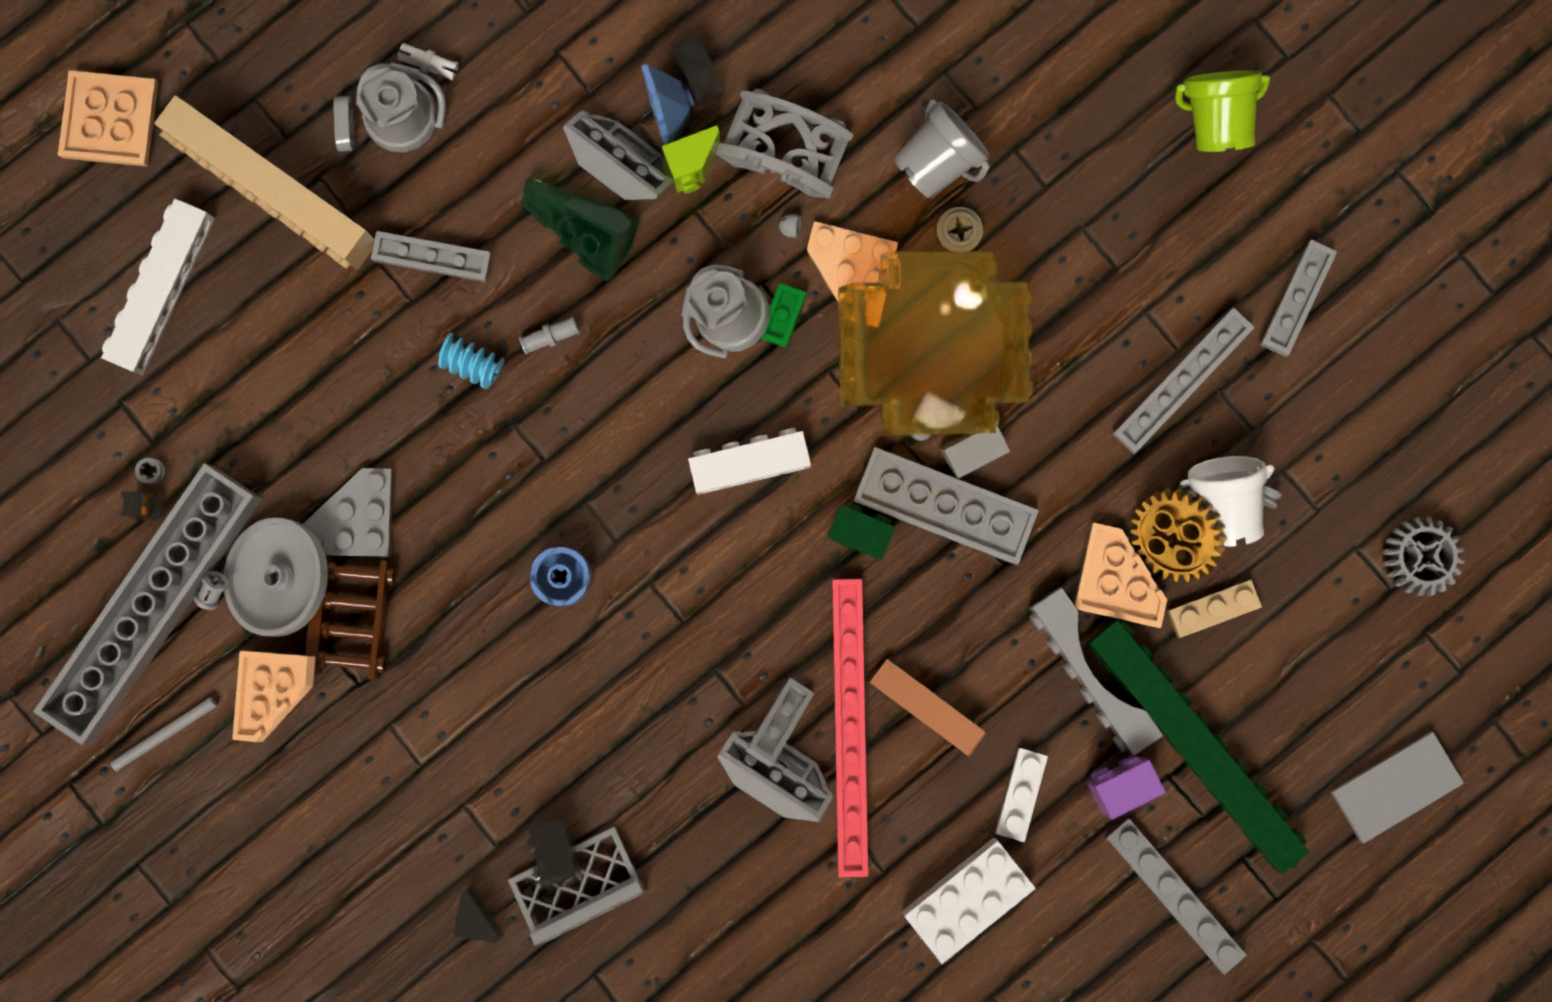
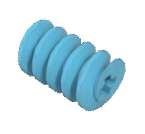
M449 333L440 349L439 367L441 369L449 367L450 373L457 374L459 372V376L462 379L470 377L472 384L480 382L481 388L488 389L502 371L504 357L498 363H495V353L492 352L485 358V348L482 347L477 353H474L475 343L471 342L464 348V338L461 337L456 343H453L454 333Z

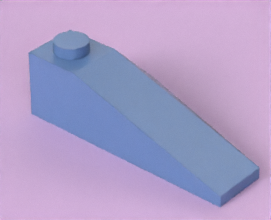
M648 64L643 65L642 71L649 101L663 143L667 145L680 139L691 117L689 107L694 106L689 89L683 90L681 81Z

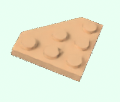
M814 221L807 253L812 261H814L848 321L876 328L898 242Z
M1091 523L1074 606L1077 610L1161 628L1167 598L1152 579L1151 573L1140 556L1134 551L1126 534L1119 528Z
M240 651L232 740L263 742L313 687L316 656Z

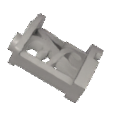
M754 89L753 92L742 91L740 94L742 101L724 144L719 143L715 154L734 167L745 168L765 174L767 169L773 174L775 172L781 174V181L801 190L809 196L830 198L833 187L830 185L849 140H852L854 135L845 129L846 124L837 119H828L794 103L772 97L760 89ZM754 108L765 111L761 117L753 115L754 123L758 125L756 128L747 125ZM773 112L779 113L781 115L773 117ZM793 123L799 131L806 149H794L785 154L781 160L776 159L773 141L765 133L776 127ZM807 124L814 127V129L810 131ZM744 132L748 133V135L741 142ZM822 134H827L835 139L828 156L817 152V149L828 147V143L820 140ZM757 139H760L767 145L768 149L765 152L760 153L756 151V148L761 146V142L756 141ZM795 157L808 158V161L801 159L803 165L800 168L795 167L792 163ZM818 161L825 163L820 178H817Z

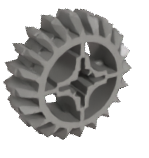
M1417 517L1412 518L1411 524L1408 521H1404L1401 523V529H1393L1391 532L1395 538H1387L1385 540L1391 546V549H1384L1382 553L1389 555L1390 560L1384 561L1383 565L1392 567L1387 576H1397L1394 585L1396 587L1404 585V592L1411 593L1414 590L1416 596H1423L1424 593L1428 596H1434L1436 590L1445 592L1447 590L1446 584L1454 585L1456 582L1452 575L1457 576L1462 573L1456 566L1465 562L1464 559L1458 558V553L1464 552L1465 549L1455 545L1460 540L1459 536L1450 537L1453 528L1446 527L1443 529V522L1441 520L1433 523L1431 517H1425L1422 521ZM1417 533H1424L1434 539L1423 545L1419 541L1415 542L1411 537ZM1441 549L1443 553V563L1439 559V552ZM1404 550L1408 554V562L1406 563V565L1404 563L1403 558ZM1426 551L1424 555L1426 562H1421L1423 555L1420 552ZM1425 569L1427 572H1433L1436 576L1430 580L1423 581L1413 575L1415 572Z

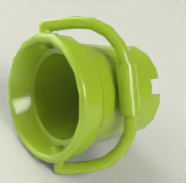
M1246 70L1209 73L1186 78L1184 84L1176 87L1175 100L1177 105L1184 110L1192 111L1198 151L1219 152L1225 151L1227 148L1235 147V150L1255 146L1257 100L1263 97L1268 90L1270 82L1268 75L1262 76L1260 71ZM1183 92L1184 95L1190 98L1191 104L1183 100Z

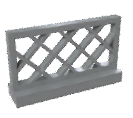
M616 827L508 880L531 931L530 936L535 946L542 945L647 892L635 871ZM610 836L613 837L616 844L613 858L597 853L601 841ZM595 844L593 851L586 849ZM580 851L592 854L586 871L571 866L574 855ZM619 853L624 862L617 860ZM596 856L611 861L606 878L590 873ZM568 858L567 864L560 863V861ZM615 863L626 866L631 878L622 883L611 881L610 877ZM554 864L565 868L559 885L544 880L548 867ZM569 869L584 874L579 892L564 887ZM542 871L540 878L533 876L534 874ZM589 876L604 881L600 894L594 897L583 893ZM526 878L538 881L533 898L523 895L517 883ZM543 883L558 888L552 905L537 900ZM608 883L615 885L614 887L606 890ZM562 890L577 895L574 906L568 910L556 907ZM581 897H584V898H587V899H588V900H586V901L580 903ZM525 899L531 901L529 908L525 902ZM535 903L551 908L547 920L537 926L532 917ZM555 910L562 912L553 917Z

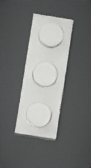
M1018 747L995 834L1025 842L1047 762V755Z

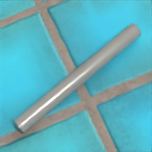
M209 697L112 760L110 762L111 767L117 772L216 708L215 700Z

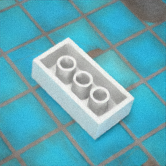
M993 837L902 912L937 959L943 964L1036 888L998 840Z

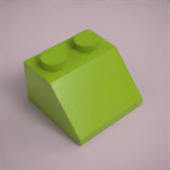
M717 125L662 146L664 159L673 178L677 193L684 191V193L693 192L700 188V184L705 182L720 143Z

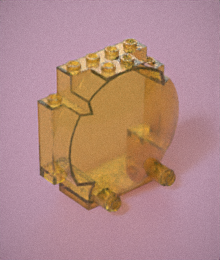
M887 252L881 254L878 282L851 283L838 288L840 407L879 406L883 423V435L996 433V427L999 425V412L995 409V404L1029 403V397H1031L1033 392V384L1031 379H1029L1032 352L1029 349L1028 337L1032 333V324L1028 319V307L1031 305V292L1028 290V282H993L997 272V264L993 260V252Z

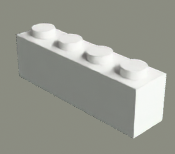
M795 428L778 432L779 437L768 439L767 435L751 438V444L739 446V442L722 445V451L711 453L710 449H704L694 452V457L688 460L697 495L811 468L803 431L796 432Z

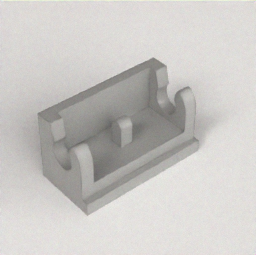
M992 421L939 447L951 472L955 473L958 479L1010 452L997 423Z

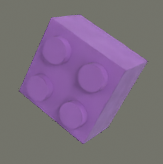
M1125 756L1117 761L1119 766L1110 770L1107 767L1099 769L1091 774L1092 779L1086 781L1101 814L1111 820L1166 793L1150 760L1140 756Z

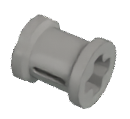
M207 571L202 577L203 584L201 589L195 592L193 599L199 607L206 610H215L220 605L221 593L228 588L229 581L220 572Z

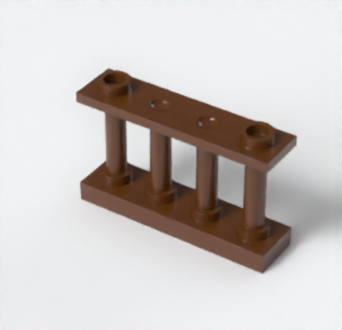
M326 556L328 568L327 587L319 609L308 624L305 656H316L314 674L322 673V669L326 668V666L369 669L368 679H380L381 674L385 673L387 658L383 656L390 585L393 586L396 579V569L392 568L393 562L381 561L379 570L338 566L334 562L335 557ZM337 577L379 581L377 599L334 595V592H331L332 580H336ZM342 607L374 610V628L333 625L331 621H328L329 609ZM330 636L372 640L371 657L328 654V651H325V641Z

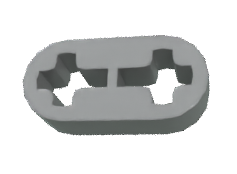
M350 96L334 98L335 143L339 152L354 151L355 149L354 108Z

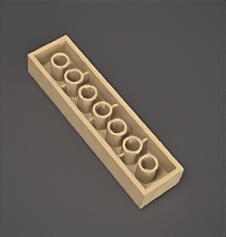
M176 95L154 122L162 130L160 136L172 146L191 157L192 160L206 170L208 169L224 183L232 186L245 198L256 203L275 219L278 218L279 221L284 223L299 236L302 234L303 238L320 251L324 252L327 248L328 250L325 253L347 269L351 265L358 270L372 252L375 239L365 229Z

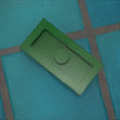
M779 283L770 306V321L764 335L760 338L761 340L784 348L788 347L807 298V292Z

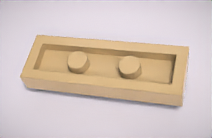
M1247 580L1167 610L1177 638H1181L1262 608L1252 580Z

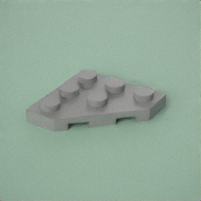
M362 468L303 523L318 538L326 556L391 557L393 469Z

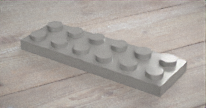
M876 447L873 449L853 501L864 507L1014 565H1018L1039 511Z

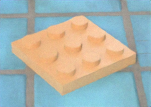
M69 70L58 156L65 159L148 167L159 82L150 78Z

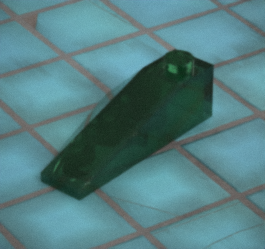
M531 178L526 179L521 204L545 228L550 227L561 238L559 243L565 249L570 247L580 257L578 262L585 269L607 282L610 281L634 244L639 221L614 207Z

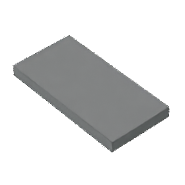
M1428 732L1334 788L1330 793L1360 843L1364 844L1463 785L1464 782L1435 734Z

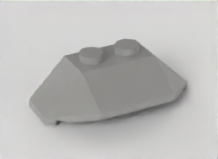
M581 110L564 125V132L578 164L624 200L656 199L672 184L673 178L669 174L663 155L620 122L599 115H590L589 112Z
M756 731L732 732L717 756L732 783L782 817L819 822L833 796L827 788L826 781L818 764L786 743L775 763L769 767L745 751Z

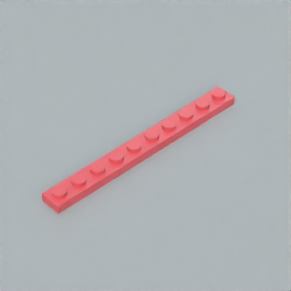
M862 579L832 580L838 877H868Z

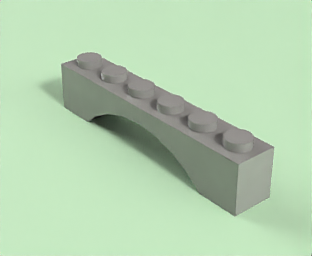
M1057 588L1029 607L1032 612L1029 615L1032 623L1038 630L1043 628L1049 637L1046 640L1047 645L1055 655L1060 653L1066 663L1062 665L1071 679L1076 677L1082 685V688L1079 689L1081 695L1088 704L1092 702L1099 710L1096 713L1097 718L1105 728L1110 727L1116 735L1113 741L1122 753L1127 751L1128 754L1134 756L1163 736L1147 711L1132 707L1117 699L1103 688L1093 676L1084 659L1079 643V612L1063 588Z

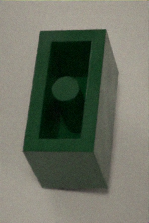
M848 502L847 507L841 505L827 539L881 561L896 528L890 525L892 520L879 514H875L874 518L863 514L864 508Z

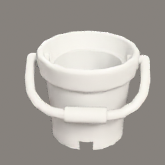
M1247 456L1215 458L1194 465L1188 471V479L1181 481L1179 488H1181L1184 496L1190 491H1193V497H1196L1197 500L1203 496L1204 501L1202 505L1204 507L1213 505L1210 511L1211 515L1220 514L1221 517L1216 521V524L1224 525L1225 529L1219 535L1227 537V540L1221 546H1236V540L1244 537L1246 544L1261 539L1264 535L1263 485L1272 475L1274 466H1266V463L1260 459Z

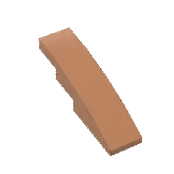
M886 659L870 681L873 686L968 757L986 735L985 731L888 659Z

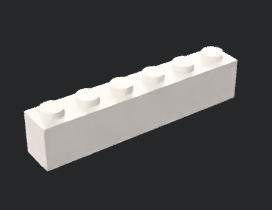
M174 199L172 205L166 208L163 216L164 223L160 231L154 234L151 241L152 249L148 257L142 260L139 267L140 275L136 283L132 284L127 292L128 301L124 309L117 314L114 322L116 327L111 337L105 340L102 347V359L142 376L215 220L207 212L177 199Z

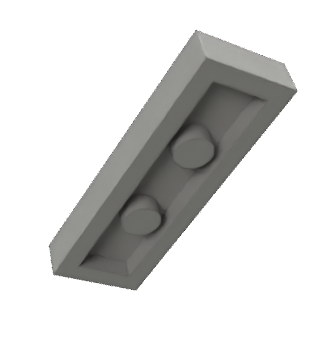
M789 678L745 751L771 767L814 693L792 678Z

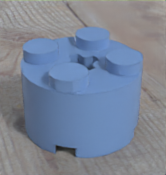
M554 547L543 551L534 560L530 581L534 593L543 602L553 606L566 607L580 602L588 594L593 582V575L589 562L582 554L570 548ZM558 570L568 572L565 584L563 582L556 583L555 580L558 578L556 572Z

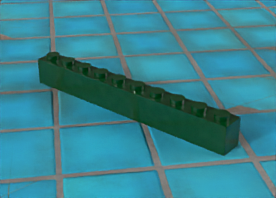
M1118 620L1111 621L1089 639L1086 644L1137 706L1147 711L1166 741L1272 869L1282 875L1310 852L1304 845L1307 842L1304 836L1296 828L1291 830L1285 823V820L1288 819L1285 813L1277 805L1272 807L1266 800L1268 793L1258 782L1253 784L1246 776L1249 773L1246 766L1239 759L1234 761L1227 753L1230 748L1220 736L1215 738L1208 730L1211 725L1201 713L1196 715L1189 707L1192 704L1190 699L1183 691L1179 690L1177 692L1170 684L1173 679L1164 668L1160 667L1158 669L1151 661L1154 658L1152 653L1143 644L1139 646L1132 637L1135 634L1124 621L1122 623H1119Z

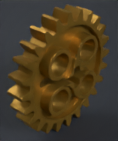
M1166 488L1162 494L1156 491L1151 498L1148 496L1142 502L1143 505H1140L1135 510L1137 515L1131 522L1136 526L1130 530V533L1138 537L1132 541V544L1141 546V549L1136 554L1146 555L1147 558L1144 564L1147 565L1152 562L1154 564L1153 573L1161 569L1163 570L1164 579L1173 574L1175 582H1178L1183 576L1186 582H1189L1194 576L1200 579L1205 573L1209 574L1214 569V566L1221 561L1219 556L1226 550L1221 545L1227 540V537L1219 534L1225 529V526L1216 524V521L1221 516L1220 514L1211 515L1212 504L1206 507L1202 505L1204 501L1203 496L1196 501L1193 499V491L1183 496L1181 488H1178L1173 494L1169 488ZM1164 513L1169 515L1172 521L1168 520L1165 517ZM1191 524L1197 526L1199 531L1194 530ZM1157 539L1161 540L1165 546L1161 545ZM1185 550L1189 551L1192 557L1187 555Z

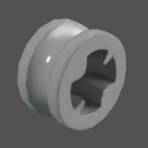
M143 458L135 467L137 479L150 485L160 483L166 474L164 464L160 460L153 458ZM148 464L157 468V472L152 473L154 475L153 478L144 475V470H148L146 467Z
M1263 485V506L1276 509V500L1281 499L1282 494Z

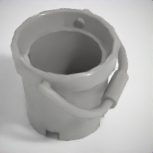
M391 62V64L371 66L361 75L357 87L356 105L361 109L367 134L378 146L391 152H408L420 148L431 138L435 128L443 127L446 110L445 96L440 86L430 76L421 73L420 69ZM416 81H424L434 90L438 98V109L434 97L421 83Z
M933 99L929 101L925 111V123L902 149L893 156L901 171L905 169L909 175L908 180L927 198L931 197V199L961 175L970 181H981L990 168L987 162L990 159V155L975 133L950 107L943 102H936ZM981 166L978 174H972L968 171L972 167L979 168Z
M712 264L702 268L693 277L690 286L686 288L681 313L683 329L687 340L695 349L708 355L726 358L728 352L745 350L753 346L764 335L770 321V305L764 292L753 282L743 278L742 270L726 265ZM690 318L695 319L702 338L713 348L701 344L694 337L690 327Z

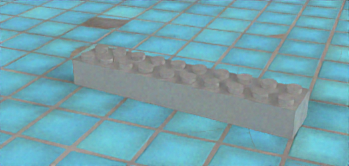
M204 463L33 712L79 744L95 743L193 601L195 592L201 589L204 573L215 569L262 498L215 466Z

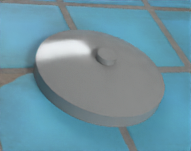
M267 518L249 526L237 538L226 560L224 575L229 581L228 588L224 591L226 602L238 623L252 633L278 637L289 635L301 629L316 614L323 601L327 587V560L318 538L305 525L284 518Z

